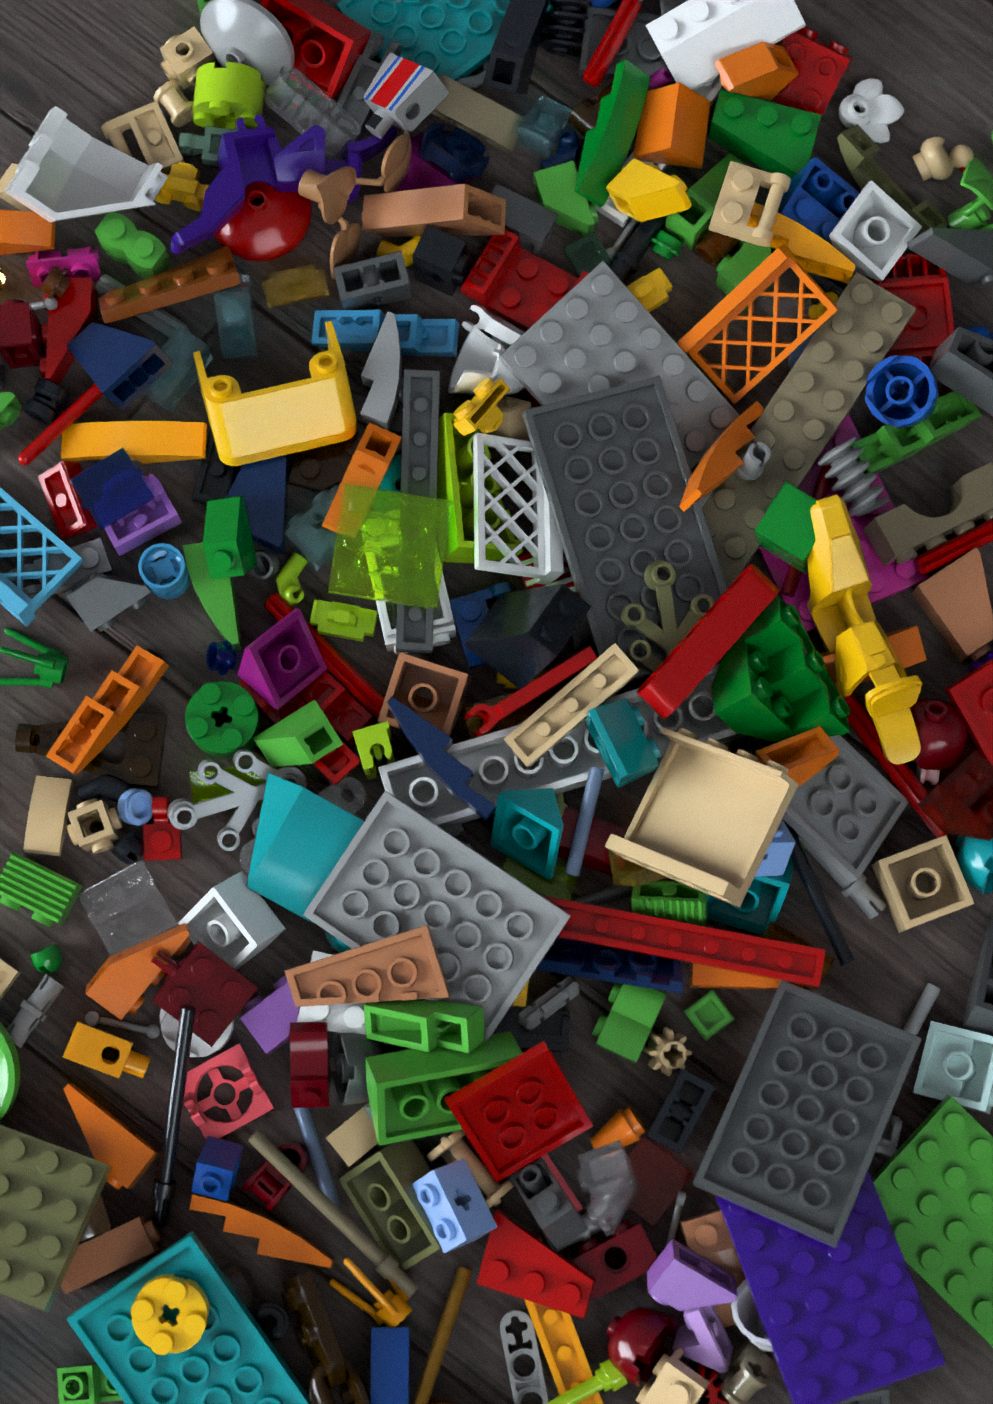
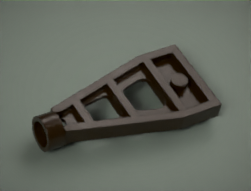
M134 713L119 731L127 736L124 760L121 763L113 764L96 756L82 771L96 776L111 774L127 781L131 786L159 788L167 724L166 715ZM69 721L44 725L19 723L15 738L16 752L34 753L47 758V753ZM38 734L40 736V742L38 745L34 746L35 735Z

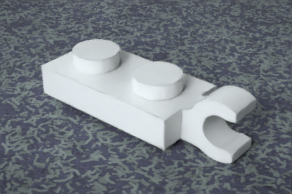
M477 304L472 305L470 309L478 313L480 317L479 322L476 325L467 320L462 323V326L467 331H471L474 326L480 331L484 329V331L492 335V340L498 344H503L505 349L525 333V331L506 320L493 316L483 306Z

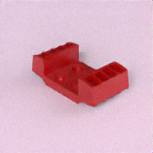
M505 230L504 235H493L462 284L460 292L481 304L489 312L527 331L589 273L583 271L579 278L522 249L519 236Z
M918 254L901 255L883 281L871 278V281L917 308L916 313L886 358L895 355L912 356L918 358L929 367L936 348L955 331L949 280L945 270Z

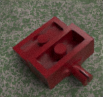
M199 941L178 963L160 949L156 955L167 962V964H164L155 956L150 962H153L168 975L165 983L154 995L152 1001L177 1021H179L181 1006L195 1007L193 1033L212 1047L258 987Z

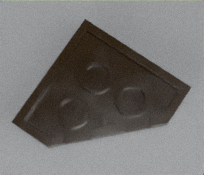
M351 392L357 419L355 435L343 442L297 452L288 479L290 485L324 494L341 483L368 426L367 423L362 421L361 410L366 401V396ZM397 406L389 431L402 437L403 407ZM402 438L396 451L397 455L401 454Z

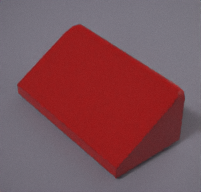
M61 461L38 476L61 540L69 539L102 525L96 514L95 503L81 465L78 462Z

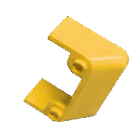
M332 321L325 322L328 350L317 353L309 362L311 378L241 393L237 380L228 375L207 378L200 351L193 352L199 386L220 460L224 464L241 466L343 442L355 435L357 431L356 413L345 362Z

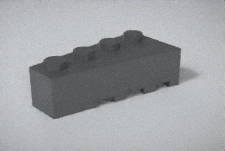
M959 326L936 348L929 368H931L936 380L993 416V340Z

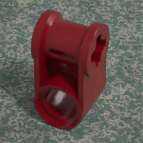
M296 1141L287 1142L279 1146L278 1149L282 1153L288 1148L298 1151L301 1157L298 1169L303 1173L310 1162L306 1146ZM267 1160L256 1169L242 1188L245 1191L251 1190L266 1204L265 1209L270 1213L290 1191L293 1184Z

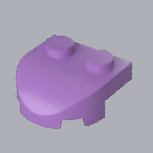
M127 471L116 475L102 487L104 493L100 501L95 502L96 514L119 556L182 523L161 482L151 473L149 476L137 475L135 471Z

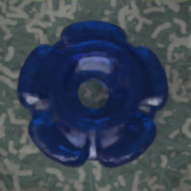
M227 640L219 643L212 642L206 654L207 667L210 671H218L219 675H226L229 669H233L236 664V650L232 648L231 643Z

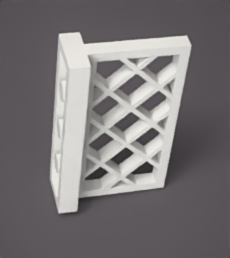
M477 432L473 436L475 570L536 578L537 584L550 585L564 573L563 546L531 442ZM484 445L493 446L503 458L493 465L484 455ZM517 451L532 453V467L527 471L513 456ZM505 461L520 476L512 484L497 469ZM489 475L504 490L496 498L484 487V479ZM522 480L532 490L533 499L528 504L514 489ZM505 494L520 508V511L512 518L497 502ZM489 508L504 523L497 531H494L485 521V512ZM522 513L533 523V533L530 536H527L514 521ZM506 527L521 542L513 551L498 536ZM490 541L505 556L500 562L485 560V545ZM523 546L534 557V567L525 566L515 555Z

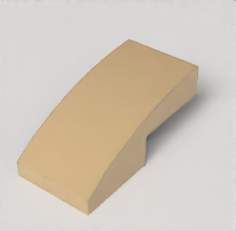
M36 775L26 825L24 852L61 856L68 825L66 817L73 791L71 779Z
M370 1103L366 1104L326 1137L348 1167H351L378 1144Z

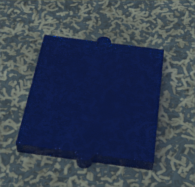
M124 448L70 479L83 500L82 507L89 510L101 530L155 498L142 478V470L140 468L136 469Z

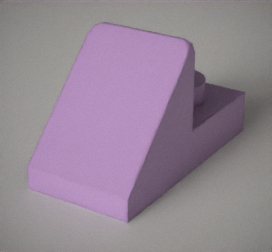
M714 1305L684 1310L686 1325L678 1328L673 1350L676 1351L680 1347L685 1351L684 1357L720 1373L728 1372L734 1347Z

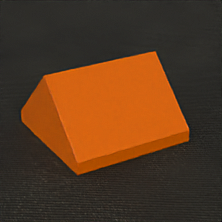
M680 82L647 91L637 128L634 158L645 162L702 169L711 101Z

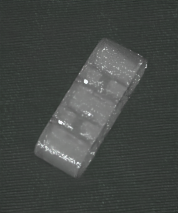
M282 67L264 93V99L270 108L301 134L314 125L324 128L325 154L333 159L342 158L347 142H354L361 132V127L353 116L294 67Z

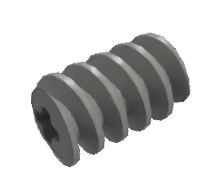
M853 437L826 452L818 462V465H831L832 468L825 474V478H838V481L831 489L833 492L844 490L845 493L841 498L845 503L852 504L848 509L849 515H858L860 517L884 505L889 501V498L877 499L878 495L883 491V487L881 485L870 486L877 476L874 472L863 473L870 463L868 460H856L863 450L861 447L850 448L851 444L856 440V437Z

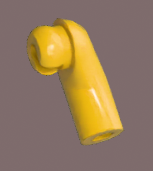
M414 236L401 246L383 239L376 255L383 256L402 251L405 267L413 264V253L422 236Z

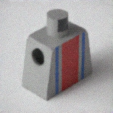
M390 52L364 94V101L374 112L365 127L379 139L383 138L392 125L406 132L413 131L449 94V91L433 70Z

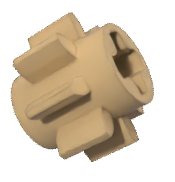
M664 1027L663 1034L655 1035L650 1033L651 1040L648 1047L643 1048V1052L649 1054L652 1058L647 1065L654 1070L660 1068L661 1072L667 1076L671 1075L672 1069H685L684 1063L686 1058L692 1055V1052L683 1045L687 1037L681 1033H677L674 1036L673 1030L668 1027Z

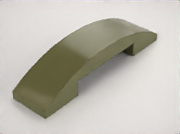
M858 124L840 133L837 139L842 156L861 190L872 180L922 226L917 235L922 234L931 227L948 228L950 226L949 222L928 199L916 206L875 162L873 157L880 151V148Z

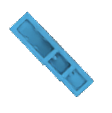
M315 310L311 344L328 348L325 322L332 321L341 350L370 353L386 315L381 310ZM395 314L401 355L457 356L460 323L456 319H422L418 314Z

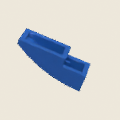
M371 1327L370 1404H409V1327Z

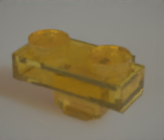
M314 264L269 273L271 280L262 281L268 308L329 295L324 269L315 270Z

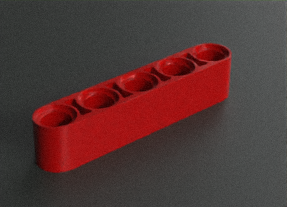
M754 564L750 565L735 579L638 689L637 694L663 719L667 718L680 706L776 597L780 589Z

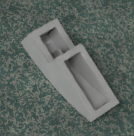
M388 311L361 374L363 385L371 388L361 410V417L363 422L367 424L370 422L389 431L396 413L401 389L402 359L395 314Z

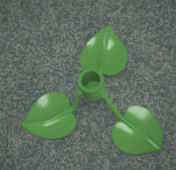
M976 157L967 164L960 185L970 189L978 197L948 215L950 227L954 229L993 230V224L987 225V220L991 218L987 206L993 211V177L984 163Z

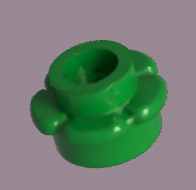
M660 230L655 238H651V242L655 245L652 251L662 258L670 261L672 256H681L679 251L683 243L670 234Z

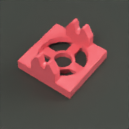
M241 1043L187 1072L183 1103L189 1110L191 1119L200 1128L205 1139L208 1136L221 1139L275 1109ZM218 1067H234L240 1070L245 1077L236 1082L224 1079ZM208 1073L213 1083L210 1096L197 1102L198 1085L203 1076ZM223 1083L231 1084L236 1092L233 1102L227 1105L218 1103L215 1098L216 1088ZM250 1087L252 1090V1100L247 1111L242 1114L237 1102L240 1098V1092ZM217 1106L226 1109L232 1121H215L207 1117L204 1112Z

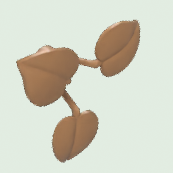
M404 131V134L397 137L388 147L382 161L381 176L377 179L356 178V170L351 166H344L329 175L307 169L302 175L298 187L299 195L318 203V208L321 209L322 218L325 223L331 225L338 221L341 226V231L333 239L330 251V278L332 280H335L333 268L352 263L361 242L360 225L355 222L349 225L348 221L342 217L349 200V195L352 193L355 184L384 185V191L387 193L394 192L402 184L408 173L412 155L411 139L408 132Z

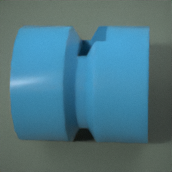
M159 543L150 546L143 552L138 564L139 573L152 594L158 598L169 600L178 598L186 592L190 586L191 578L186 561L177 548L171 544Z

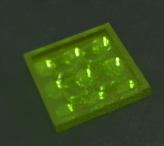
M345 484L328 593L436 610L453 501Z

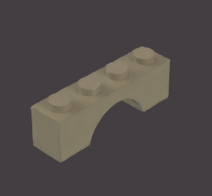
M990 462L963 475L950 487L951 507L945 516L926 517L914 512L907 505L902 504L875 517L863 531L883 566L894 561L898 565H902L918 555L916 553L917 550L926 547L929 551L947 541L946 536L954 532L956 536H959L975 528L974 522L981 519L987 522L993 519V463Z

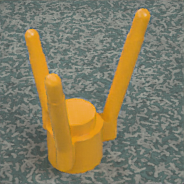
M349 1258L344 1259V1264L376 1299L373 1304L375 1308L336 1280L331 1279L329 1281L331 1287L369 1314L379 1326L384 1323L387 1327H396L412 1311V1308L407 1303L410 1297L403 1293L389 1278L388 1280L395 1294L390 1289L382 1294Z

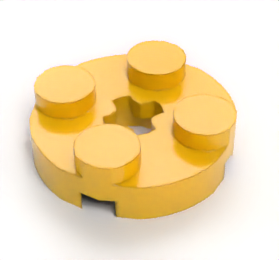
M162 1274L149 1280L141 1288L131 1307L132 1325L137 1336L158 1355L180 1353L194 1346L200 1340L208 1324L210 1313L209 1301L201 1286L189 1278L175 1277V1274ZM168 1305L170 1309H175L176 1307L179 1309L180 1313L176 1317V1322L165 1320L162 1317L164 1313L163 1306Z

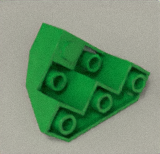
M776 595L722 657L711 686L715 714L736 733L772 742L783 741L818 726L828 736L844 735L850 732L847 718L850 715L849 707L844 698L840 696L826 670L821 654L815 649L802 625L799 612L792 604L787 605Z

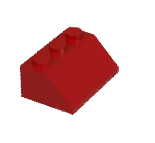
M262 0L261 6L278 19L287 31L293 44L295 61L292 70L287 76L329 101L334 100L348 80L359 54H363L372 31L320 0Z

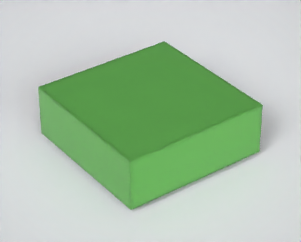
M714 990L708 992L683 1011L704 1041L735 1020Z

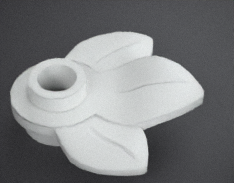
M875 78L859 82L854 87L853 94L845 97L839 106V119L842 124L847 128L858 124L875 143H886L890 140L887 125L897 121L904 113L902 104L895 97L883 94L882 81Z

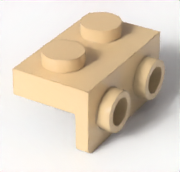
M678 1347L671 1357L666 1354L661 1357L652 1371L657 1376L653 1385L647 1382L635 1401L639 1404H697L710 1382L680 1361L685 1351Z

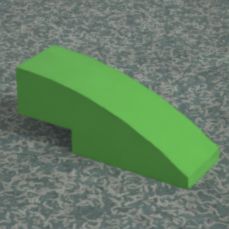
M203 542L182 545L192 584L209 618L235 651L243 650L232 577L211 580Z
M396 1000L364 1004L366 1039L428 1053L436 1047L470 1053L485 1042L483 1007L433 1000Z

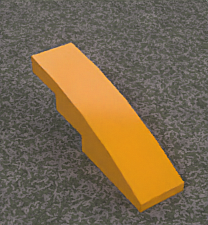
M754 202L747 226L758 227L764 205ZM777 212L771 230L774 236L771 245L768 247L777 249L785 244L793 252L792 256L806 272L847 284L850 282L856 267L852 261L817 234Z
M183 421L76 423L69 426L62 433L61 459L73 462L99 459L105 463L137 460L142 464L205 459L207 424L204 422Z

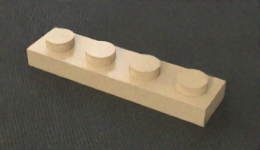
M614 643L506 736L504 741L526 767H531L586 719L589 710L603 705L639 674L640 671L620 647Z

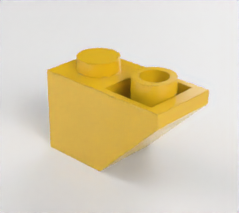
M635 158L606 186L617 210L639 222L682 212L692 206L686 193L687 186L682 179L674 174L669 176L661 172L654 164L649 163L647 165Z

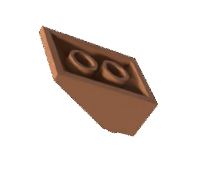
M720 1208L679 1221L686 1247L735 1275L736 1288H738L746 1278ZM732 1302L714 1305L724 1328L736 1324L733 1320Z

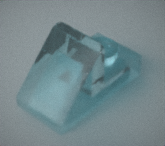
M541 96L518 125L517 136L519 145L546 158L551 157L557 137L568 123V117L573 109Z

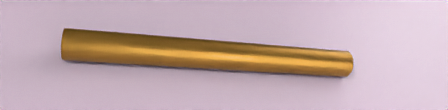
M458 1267L412 1404H428L472 1275V1271L463 1267Z

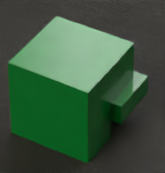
M785 481L766 509V514L755 528L754 533L760 547L806 574L808 572L807 559L816 541L810 509L816 504L817 499Z

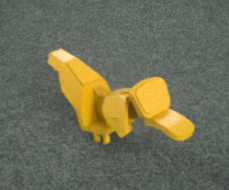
M836 494L817 500L816 504L810 509L816 541L807 559L810 598L807 602V607L817 632L823 641L824 649L829 653L835 651L837 690L842 697L850 696L868 675L873 681L876 688L870 690L865 695L866 709L875 724L885 758L893 764L900 765L914 760L921 750L910 707L917 702L922 682L917 675L907 677L894 648L882 627L876 621L868 597V593L872 589V582L862 546L853 527L846 504Z

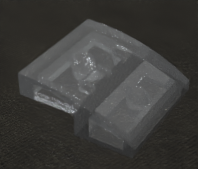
M142 859L77 894L110 956L178 926L173 913Z

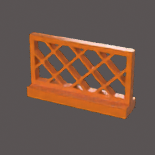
M785 244L779 246L676 343L685 354L688 353L734 405L840 309L792 256L793 252ZM789 267L800 278L799 292L780 291V276ZM774 282V291H765ZM805 285L812 291V293L805 292ZM758 296H774L773 316L754 315V300ZM779 296L799 297L798 317L779 316ZM804 298H818L828 310L819 318H803ZM748 307V315H740ZM733 320H748L747 340L728 339L729 323ZM754 321H773L772 341L753 340ZM778 322L798 323L797 338L793 342L778 341ZM803 323H813L803 332ZM723 330V339L714 338ZM708 343L722 344V363H709L699 351ZM728 344L747 345L746 365L727 364ZM753 346L772 347L771 362L767 366L752 365ZM777 347H786L777 356ZM715 369H721V375ZM727 369L746 370V384L737 393L727 383ZM752 371H760V372L751 380Z

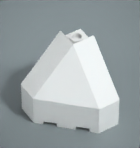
M55 106L50 109L30 141L28 151L24 154L15 170V177L10 181L5 190L7 194L47 221L56 222L156 205L153 200L168 176L160 172L163 166L158 162L147 165L93 138L67 120L66 116L68 114Z

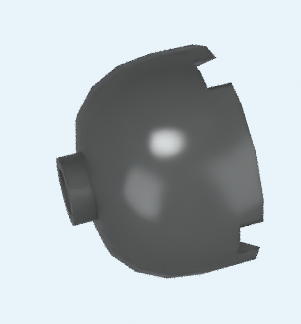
M334 1032L332 1036L330 1058H336V1072L331 1070V1079L339 1104L353 1105L369 1101L366 1085L365 1057L387 1054L384 1053L382 1044L379 1041L366 1039L365 1034Z

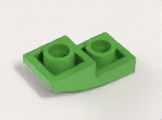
M97 1363L57 1368L59 1404H97L100 1402L122 1400Z

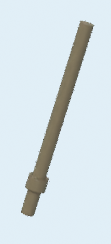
M259 1130L248 1139L286 1179L375 1264L374 1270L384 1279L389 1278L408 1297L416 1292L419 1286L399 1267L400 1262L390 1252L385 1254Z

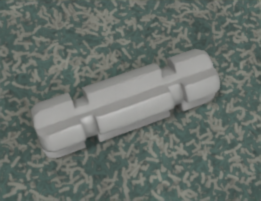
M570 976L562 979L556 984L558 988L553 986L531 1003L533 1007L528 1005L518 1013L519 1024L527 1031L533 1030L541 1024L540 1019L545 1021L567 1004L565 1000L570 1002L579 995L578 982L574 981Z

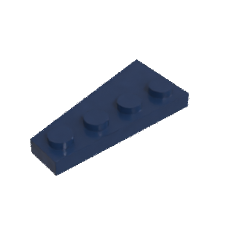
M559 937L556 938L536 969L681 994L683 991L681 961Z

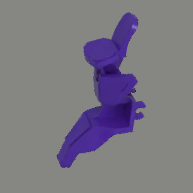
M257 114L254 120L257 124L255 129L246 128L244 118H238L236 123L237 131L222 134L217 155L220 173L205 190L200 217L173 235L170 245L171 251L174 254H181L185 250L208 238L211 239L242 211L246 198L245 189L251 183L264 182L273 187L274 191L298 192L300 179L307 169L329 175L344 166L355 168L356 178H361L362 162L385 150L395 139L397 130L392 125L382 139L373 136L361 141L347 142L342 160L325 159V129L318 125L309 128L282 150L279 141L275 137L276 132L271 127H266L264 118L261 115ZM355 184L352 193L349 195L348 205L356 201L360 185Z

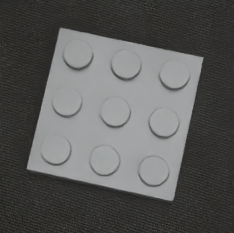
M841 735L829 736L839 748V755L796 789L782 819L849 882H853L860 878L909 802Z

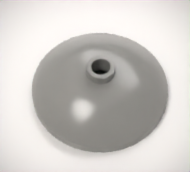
M210 0L204 7L200 17L202 36L212 50L215 60L223 68H226V62H236L253 67L261 73V80L265 79V85L277 84L287 77L294 66V48L287 31L272 13L253 0Z

